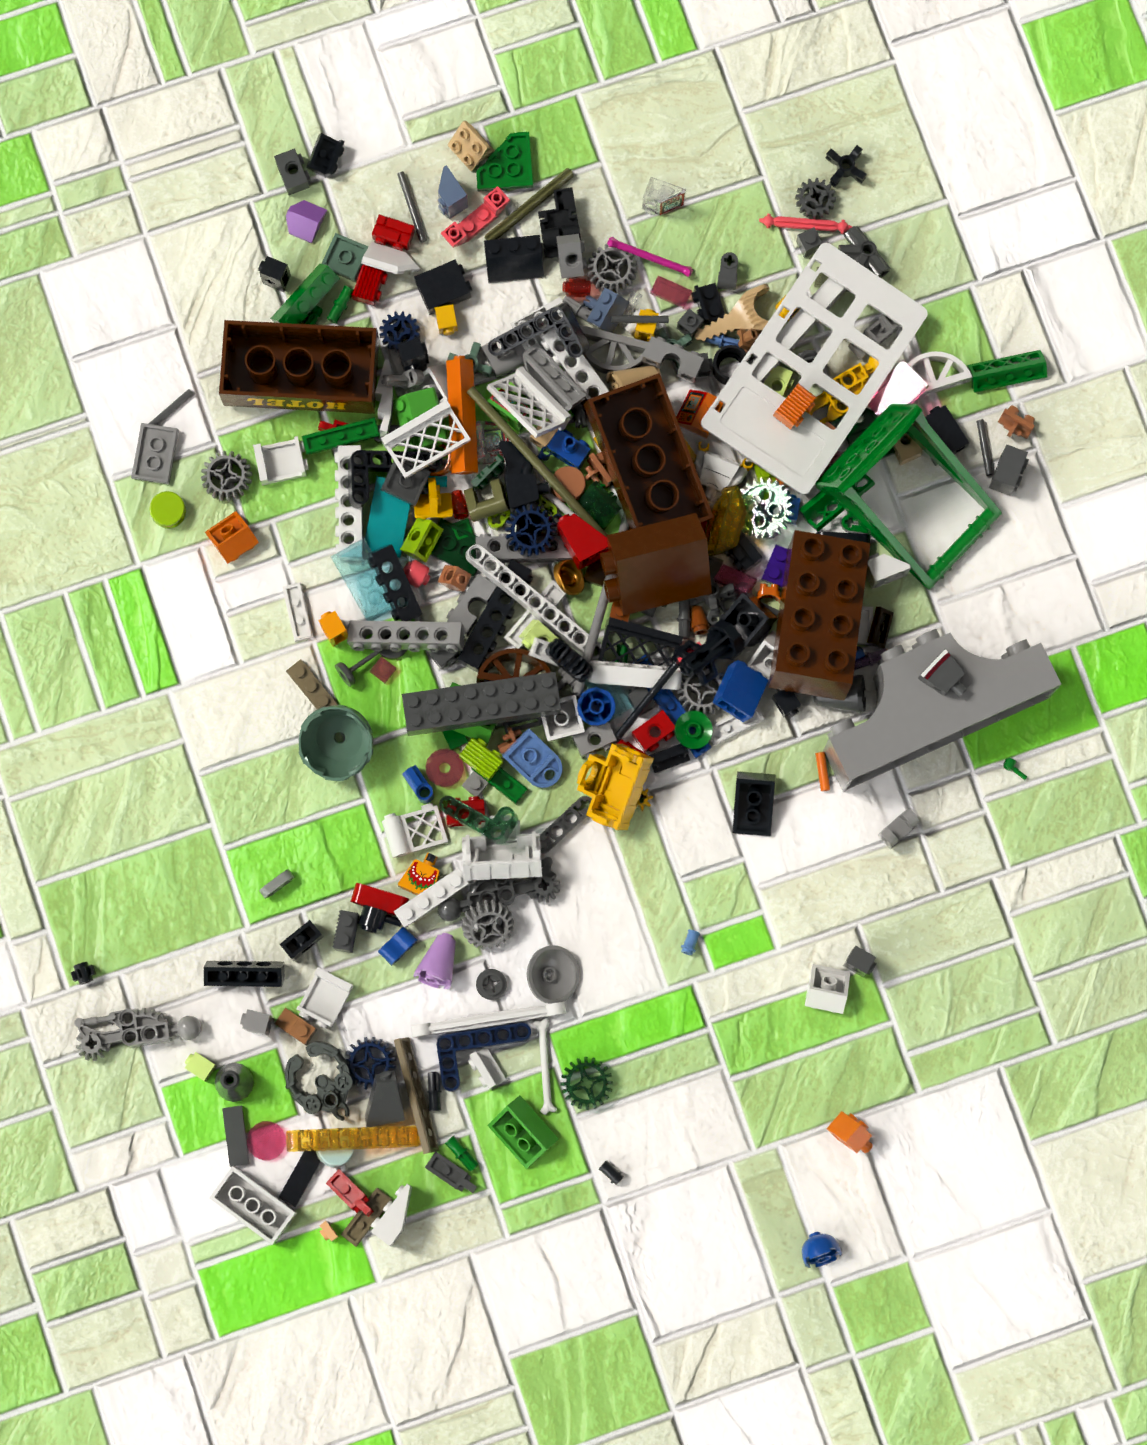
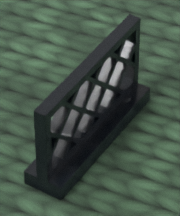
M611 617L606 620V628L598 661H607L603 660L604 652L609 649L612 650L616 657L611 662L618 660V662L623 663L620 658L629 653L634 664H639L641 661L648 659L651 665H655L650 656L657 652L660 653L664 662L657 666L665 663L667 666H670L668 661L671 659L672 662L677 661L678 656L675 650L682 644L683 636ZM609 631L617 633L620 641L612 645L608 639ZM629 637L635 638L639 644L631 650L625 641ZM620 642L623 643L628 651L621 656L614 649V646ZM647 642H652L657 650L648 654L643 645ZM641 647L646 657L637 661L632 651ZM665 647L675 648L673 656L669 659L662 652V649Z

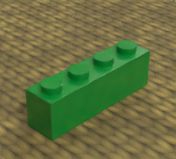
M319 264L270 319L274 323L300 324L340 278L328 265Z

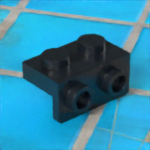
M320 133L306 168L324 177L334 174L338 168V158L344 152L343 145L345 141H337Z

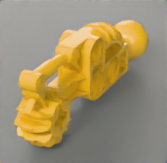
M869 356L867 364L862 366L861 363H858L833 378V380L855 395H858L867 383L868 375L876 370L879 362ZM849 377L853 383L846 385L843 379ZM823 390L813 401L816 405L808 414L812 416L817 410L829 405L827 416L819 420L825 424L826 421L834 422L845 416L848 407L846 406L845 410H839L836 405L842 402Z

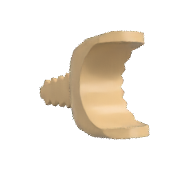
M763 284L746 291L730 313L724 314L723 319L718 318L717 322L711 321V325H705L704 329L698 328L697 333H695V339L704 342L706 338L712 339L714 335L719 337L720 333L726 335L727 331L733 332L739 329L748 331L751 328L755 329L758 335H760L768 320L758 316L754 304L758 298L769 291L768 284Z

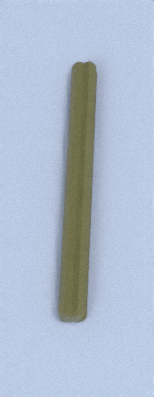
M566 168L489 231L485 235V239L494 240L500 238L551 196L554 190L559 189L573 178L574 174L571 169Z

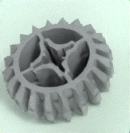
M605 244V250L598 247V253L593 251V258L588 259L590 264L587 265V270H589L587 275L592 277L590 279L591 283H596V289L602 286V292L604 288H607L611 291L616 289V292L620 293V288L624 291L627 290L626 284L631 286V280L636 279L634 273H637V268L634 266L637 265V261L633 260V254L628 255V252L613 247L609 248L608 244ZM609 256H615L619 259L613 260ZM603 259L605 267L598 273L597 266ZM626 264L628 270L622 278L619 271ZM609 266L615 268V271H613L612 269L609 270ZM606 278H613L615 281H608V280H605V279H606Z
M223 451V456H220L217 452L215 453L216 459L210 456L209 460L211 463H204L208 469L201 470L205 474L201 476V480L206 481L202 485L204 488H208L206 490L207 494L213 493L212 497L214 499L219 495L220 501H223L224 497H226L227 501L230 502L231 496L237 500V494L239 493L241 496H244L242 489L248 491L249 487L246 484L252 483V480L248 478L252 476V472L248 471L251 467L250 465H245L247 460L245 458L241 459L240 454L234 457V452L231 451L229 456H227L226 451ZM225 463L222 469H216L219 465ZM233 464L241 469L242 476L232 472ZM229 472L230 478L224 480L223 475ZM212 476L221 480V489L213 485ZM237 483L234 488L228 489L230 484Z
M708 666L706 670H703L705 675L710 672ZM722 672L719 673L718 676L713 679L717 684L718 688L722 681L720 680V678L723 676ZM697 674L692 678L682 675L683 682H681V688L683 689L677 690V694H683L678 699L679 701H686L682 705L683 708L689 705L688 711H692L694 708L696 711L702 710L705 715L707 714L706 710H709L710 714H714L713 707L718 711L720 710V707L712 702L702 704L706 697L716 695L717 690L710 687L707 683L705 690L708 691H705L702 698H700L701 693L697 689H701L703 685L700 683L688 684L693 678L698 677ZM687 690H691V692L697 695V703L690 699Z
M493 899L490 903L484 900L483 904L477 902L476 907L470 905V911H465L466 917L462 918L463 924L461 927L464 931V937L470 944L473 943L476 948L480 946L484 950L488 946L491 950L493 945L499 948V943H505V938H510V932H513L514 929L511 911L506 905L503 906L500 901L495 903ZM499 917L502 919L501 925L497 923ZM475 924L478 925L479 930L477 932L473 930Z

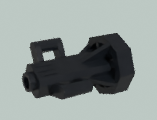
M720 619L708 630V635L703 645L688 640L677 648L675 653L683 658L679 663L682 674L690 678L697 674L700 684L704 686L718 676L714 663L715 660L729 659L732 661L744 651L745 647L742 636L731 623ZM689 649L694 650L692 653L686 652ZM708 666L710 672L705 675L703 669Z

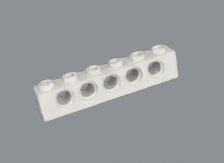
M554 327L540 337L542 339L540 343L546 351L550 350L553 354L551 358L558 366L560 365L563 368L564 372L587 395L586 401L591 398L588 395V390L591 387L598 391V395L609 392L584 355L574 358L576 361L574 367L567 366L566 359L571 356L565 348L562 352H558L555 349V343L561 341ZM579 372H583L587 376L584 383L579 382L577 379Z
M361 445L338 446V452H335V463H338V470H335V482L338 481V489H335V500H339V507H335V518H339V526H335L336 537H339V544H336V556L339 555L340 561H363V507L344 506V502L349 499L348 488L344 487V483L348 481V470L343 468L348 463V459L353 452L362 450ZM354 457L356 464H362L360 458ZM354 476V480L357 483H362L360 476ZM355 494V499L362 502V496ZM347 518L354 519L353 524L349 526L345 525L344 521ZM351 536L354 538L351 544L344 542L346 537Z

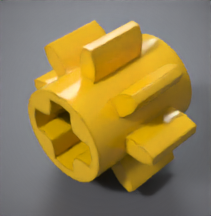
M648 788L641 793L642 797L646 799H644L643 803L637 801L636 808L641 807V811L644 810V806L651 807L648 800L653 799V796H648Z

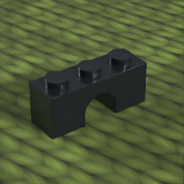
M419 337L397 344L404 372L409 369H419L423 372L427 369L429 357L425 342L421 343Z

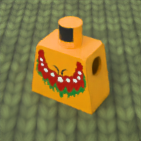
M427 853L423 862L415 859L398 882V887L419 895L438 882L440 870L434 868L438 857Z

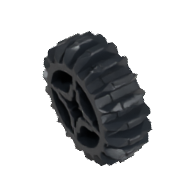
M555 638L545 649L546 655L578 682H584L591 676L590 674L593 672L592 666L562 640Z

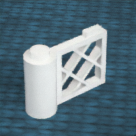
M432 803L422 805V810L396 816L395 813L384 816L385 819L382 821L392 858H399L413 852L448 843L437 805L433 806ZM434 811L436 816L434 824L423 819L426 813ZM413 817L419 820L415 830L407 826L405 819ZM421 822L431 827L427 836L417 831ZM433 828L441 832L442 840L434 841L429 838ZM414 834L425 839L421 846H413L412 838Z

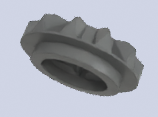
M496 969L484 970L476 980L478 993L487 1000L500 998L507 988L505 976ZM489 976L493 982L500 981L499 983H497V985L494 986L495 992H493L490 987L483 988L488 984Z

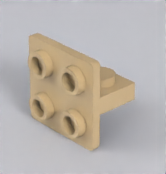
M467 121L461 123L448 143V147L470 171L475 170L480 161L488 158L495 151Z

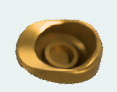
M562 560L554 566L553 574L555 581L563 592L568 595H578L583 591L582 570H578L573 560Z

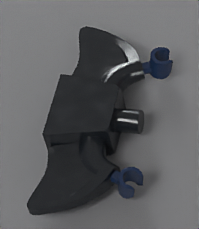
M500 441L499 448L506 461L504 480L510 514L512 513L517 516L515 512L517 508L522 513V506L524 505L527 511H529L530 505H533V511H536L539 505V495L549 493L548 482L537 484L536 476L533 474V465L512 442ZM544 446L539 455H537L540 460L547 461L550 458L552 452L548 455L543 453L548 449L547 446ZM555 514L549 522H555L554 519H559L562 515ZM530 516L534 524H544L539 518ZM524 517L516 523V532L525 527ZM528 525V529L525 532L532 535L533 538L535 529ZM517 537L523 544L530 542L526 537Z

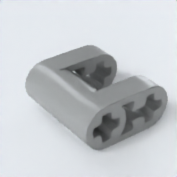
M512 334L513 340L517 341L516 336ZM488 344L481 347L496 378L524 365L523 353L525 349L522 344L512 348V352L500 358L489 352Z

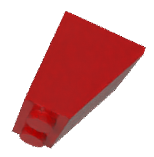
M566 514L559 518L557 533L578 570L599 560L600 553L609 551L607 537L576 514Z

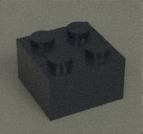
M743 592L721 618V620L731 623L741 634L745 647H754L778 619L752 593Z

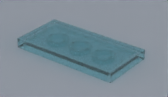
M362 538L330 557L366 621H373L391 611L392 608L390 603L387 604L383 597V593H385L383 587H380L375 579V576H377L375 569H371L368 563V553L372 551L366 540Z

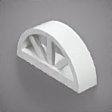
M937 351L923 353L912 359L902 371L897 385L898 403H904L971 381L972 375L967 366L951 354ZM930 361L946 363L938 380L935 378ZM924 363L930 382L909 372L917 365ZM951 366L959 372L958 374L946 377ZM905 378L920 385L903 390Z

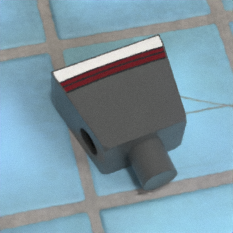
M946 649L918 677L920 681L943 696L952 690L960 697L967 689L959 681L964 676V671Z

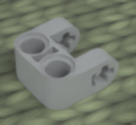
M908 808L885 827L878 836L892 849L917 827L920 820Z

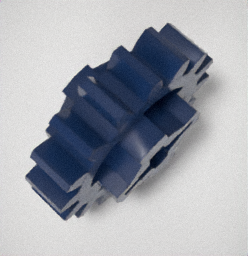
M395 311L393 317L388 314V320H382L384 326L379 327L382 332L379 334L380 338H384L382 341L383 345L388 344V350L394 347L396 353L398 352L397 344L402 343L406 339L420 338V333L417 332L420 330V327L416 325L417 320H411V314L406 317L404 311H402L401 315H398ZM405 322L411 326L412 330L406 327ZM401 326H402V331H403V332H401L400 335H399V337H398V336H397V332H399V329H400ZM387 334L394 338V342L389 339Z

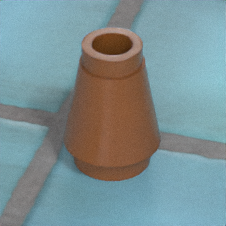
M692 607L691 630L694 632V635L707 634L710 625L703 607Z

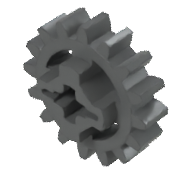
M818 178L815 179V182L808 179V184L802 182V188L797 189L798 194L795 196V200H798L796 207L801 206L799 212L803 213L805 211V217L811 214L813 219L816 218V215L823 218V213L829 215V209L834 208L833 203L836 201V197H833L835 190L830 191L831 184L826 186L825 180L820 183ZM808 190V195L803 198L804 193ZM828 199L827 204L823 207L822 203Z

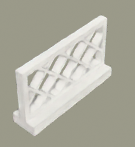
M523 367L517 368L516 372L512 375L488 384L486 388L535 438L557 428L560 431L566 429L571 415ZM496 388L505 389V393L498 391ZM508 390L517 392L518 396L508 394ZM508 399L516 401L517 405L511 404ZM520 403L528 404L530 408L520 406ZM533 406H536L540 411L534 410ZM520 412L529 414V417L523 416ZM533 415L542 417V421L534 419ZM546 418L549 419L552 423L545 422ZM532 424L542 426V429L537 430Z
M447 400L381 438L384 447L405 479L471 441ZM449 415L454 420L452 427L442 425L443 419ZM428 427L438 428L435 437L425 434ZM441 428L451 430L449 440L438 437ZM454 431L460 432L464 436V439L459 442L451 440ZM413 436L421 437L419 446L409 444L410 438ZM424 438L434 440L432 449L422 447ZM437 441L447 443L444 451L435 450ZM398 445L405 447L403 456L394 454L392 449ZM408 448L418 450L416 459L405 457ZM420 452H430V459L427 461L419 460ZM404 460L415 462L413 469L405 472L403 468Z

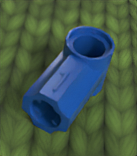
M416 765L408 768L402 774L421 803H430L434 798L432 787ZM427 789L430 791L429 796L421 797L420 792Z

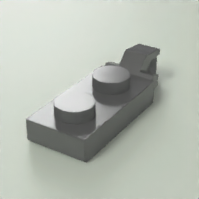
M436 1151L425 1166L427 1170L461 1192L466 1188L474 1193L477 1186L469 1181L471 1176Z

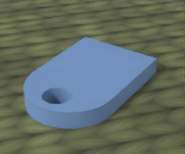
M530 728L502 755L523 777L536 787H550L561 777L562 763L560 758ZM547 770L555 772L552 779L545 778L544 775Z

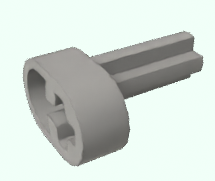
M409 369L401 375H383L381 383L385 384V386H400L402 389H414L422 385L424 374L419 369Z

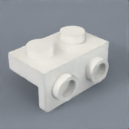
M487 1047L469 1055L471 1060L468 1062L474 1071L478 1069L481 1074L478 1079L484 1088L488 1086L491 1090L506 1080Z

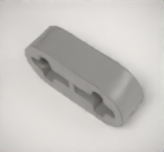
M288 869L267 883L259 892L267 899L292 881L294 875Z

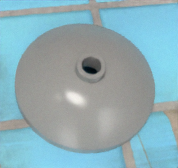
M549 945L540 948L533 954L527 966L528 986L533 995L544 1003L552 1004L566 1001L573 995L579 982V967L576 959L567 949L561 946Z

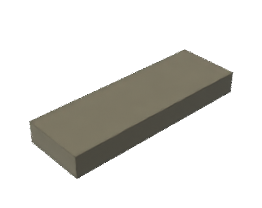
M378 1188L368 1198L370 1201L367 1203L374 1212L368 1217L360 1210L341 1234L355 1247L358 1246L371 1229L374 1220L384 1212L383 1209L387 1203L393 1200Z

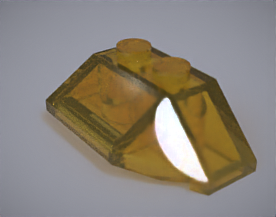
M737 485L724 487L721 491L722 495L717 499L711 510L714 518L707 522L704 532L707 538L708 556L718 555L737 546L740 540L747 511Z

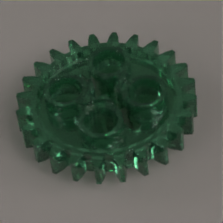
M760 478V483L755 479L753 480V486L747 483V490L741 488L743 495L736 496L740 501L734 503V505L738 506V509L733 510V512L739 514L734 519L741 521L737 526L743 528L742 532L748 533V536L752 538L755 536L758 540H760L761 536L767 540L768 535L775 538V532L781 535L780 529H787L785 523L792 522L788 517L794 515L790 509L795 506L789 503L794 499L788 496L791 492L785 490V485H779L780 482L777 480L773 482L770 478L767 481ZM770 492L769 498L764 500L765 493ZM756 495H757V497H758L760 503L765 506V507H764L765 511H766V512L771 516V518L773 519V522H772V523H771V521H770L768 515L765 514L764 512H762V511H763V507H762V506L760 505V503L757 502V500L755 499V496H756ZM751 503H754V508L751 511H749V505ZM776 507H779V508H780L779 513L776 514V515H774V514H773L774 509H775ZM764 518V523L758 526L759 520Z

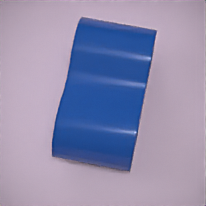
M402 927L380 948L378 953L392 966L418 940L407 928Z

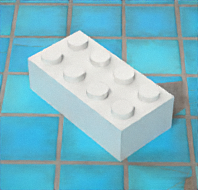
M235 1166L230 1168L209 1197L210 1200L271 1245H275L297 1215L296 1211Z

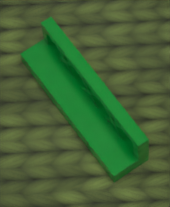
M1041 350L967 365L972 375V389L974 393L1047 377V362Z
M865 474L852 488L861 497L875 485V482ZM865 479L867 481L864 486L857 487L861 480ZM822 491L799 509L804 520L817 532L845 510L831 496ZM838 504L834 511H828L831 505ZM823 516V520L817 525L813 522L817 517Z

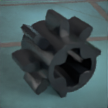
M82 962L73 966L75 970L71 972L73 981H78L79 985L93 981L92 976L96 975L94 966H89L88 962Z

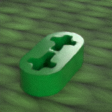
M850 514L843 517L841 527L845 532L870 535ZM848 519H852V523L858 525H852L851 528H848V524H845Z

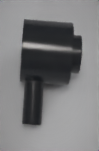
M363 905L358 922L362 926V930L375 934L377 931L383 930L385 922L401 927L402 923L398 918L387 915L388 912Z

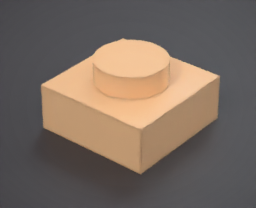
M328 1221L319 1225L322 1228L319 1232L326 1241L328 1239L334 1241L339 1237Z

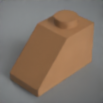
M287 1008L283 1010L274 1023L306 1046L317 1031L315 1027Z

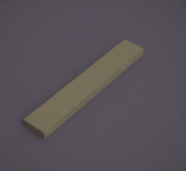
M410 1038L395 1039L394 1043L423 1154L439 1151Z

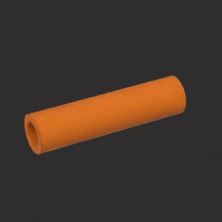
M818 752L815 755L820 789L822 792L829 791L830 784L825 752Z

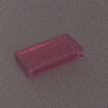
M658 276L650 294L684 309L692 290Z
M723 564L714 581L723 586L733 583L734 590L742 594L743 592L750 593L757 583V578Z

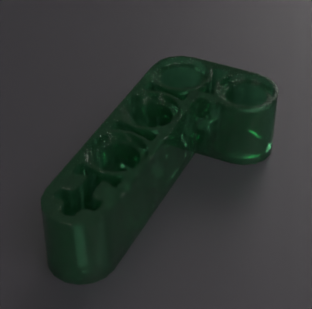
M444 796L439 802L440 809L448 817L498 845L507 841L518 823L517 814L507 806L500 808L492 820L452 796ZM448 804L453 805L456 808V811H454L450 807L447 808ZM465 812H469L468 818L462 819V815ZM511 813V819L504 821L505 815ZM481 821H485V826L478 828V824ZM497 830H501V835L494 838V833Z

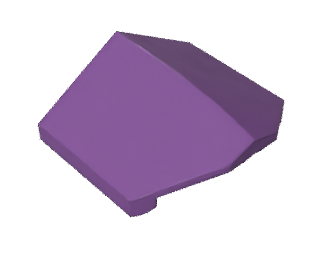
M305 200L290 206L286 214L289 234L312 244L327 210Z

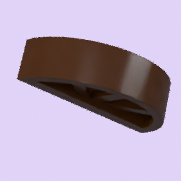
M517 648L505 649L491 655L482 664L477 675V683L519 677L521 661L535 667L523 676L536 675L540 672L541 674L550 673L551 671L544 661L529 656L530 651ZM515 660L513 676L501 664L502 662ZM495 666L501 674L488 673V671Z

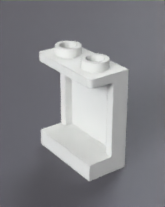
M295 436L293 440L265 446H261V444L253 445L262 486L306 476L305 470H309L307 459L302 457V452H305L303 441H299L298 436Z
M317 967L314 973L315 976L296 1009L300 1011L299 1016L307 1020L311 1017L317 1020V1025L325 1029L327 1026L332 1028L353 985Z

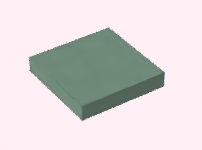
M335 233L321 264L328 265L337 275L355 282L362 268V258L368 246Z

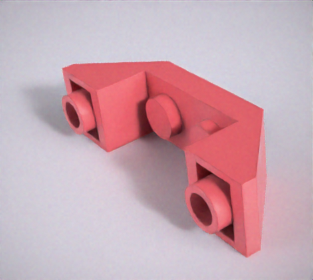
M497 186L484 197L482 205L459 224L453 222L441 232V235L453 248L470 241L499 216L510 202V199Z

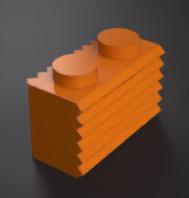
M798 383L773 416L790 430L794 425L798 427L804 420L802 417L804 412L807 411L809 413L816 405L813 402L816 397Z

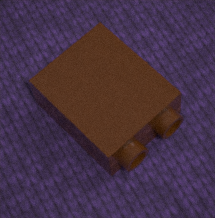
M696 513L607 535L609 551L600 553V560L605 576L612 575V579L603 581L604 590L609 603L618 601L623 616L712 593L707 538Z

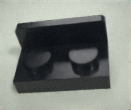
M716 283L702 287L694 286V292H691L693 302L698 304L697 315L704 319V326L711 324V321L717 322L718 318L723 319L725 312Z

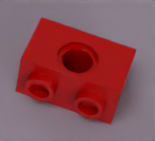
M661 710L632 731L631 735L644 753L648 751L652 753L660 747L659 743L665 739L667 742L675 736V725L666 713ZM658 729L661 734L658 737H652L650 731Z

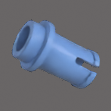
M688 930L684 945H681L682 953L691 956L695 953L696 950L694 948L700 936L699 932Z

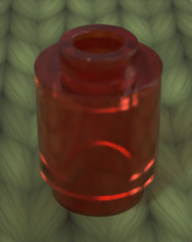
M567 278L563 282L562 290L567 297H585L590 295L591 282L585 278Z

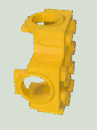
M612 744L607 758L600 754H589L588 760L582 765L577 779L579 784L577 790L592 797L586 816L591 817L593 821L616 830H628L630 820L635 812L637 801H639L643 790L642 787L646 782L650 771L649 768L654 758L624 744ZM592 767L590 775L585 780L588 770Z

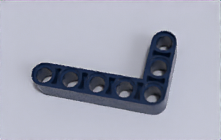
M517 1023L440 1036L437 1039L436 1045L441 1080L445 1090L454 1092L460 1087L456 1052L527 1041L531 1037L530 1026L526 1023ZM520 1027L528 1029L526 1037H519L517 1035ZM501 1030H506L509 1033V1037L506 1040H500L498 1033ZM487 1033L490 1036L489 1041L481 1043L479 1041L480 1034ZM462 1036L470 1038L468 1046L460 1045L459 1040ZM443 1039L451 1041V1046L448 1049L440 1047V1042ZM447 1058H451L454 1061V1065L450 1069L443 1067V1061ZM448 1078L456 1079L457 1084L454 1088L446 1086Z

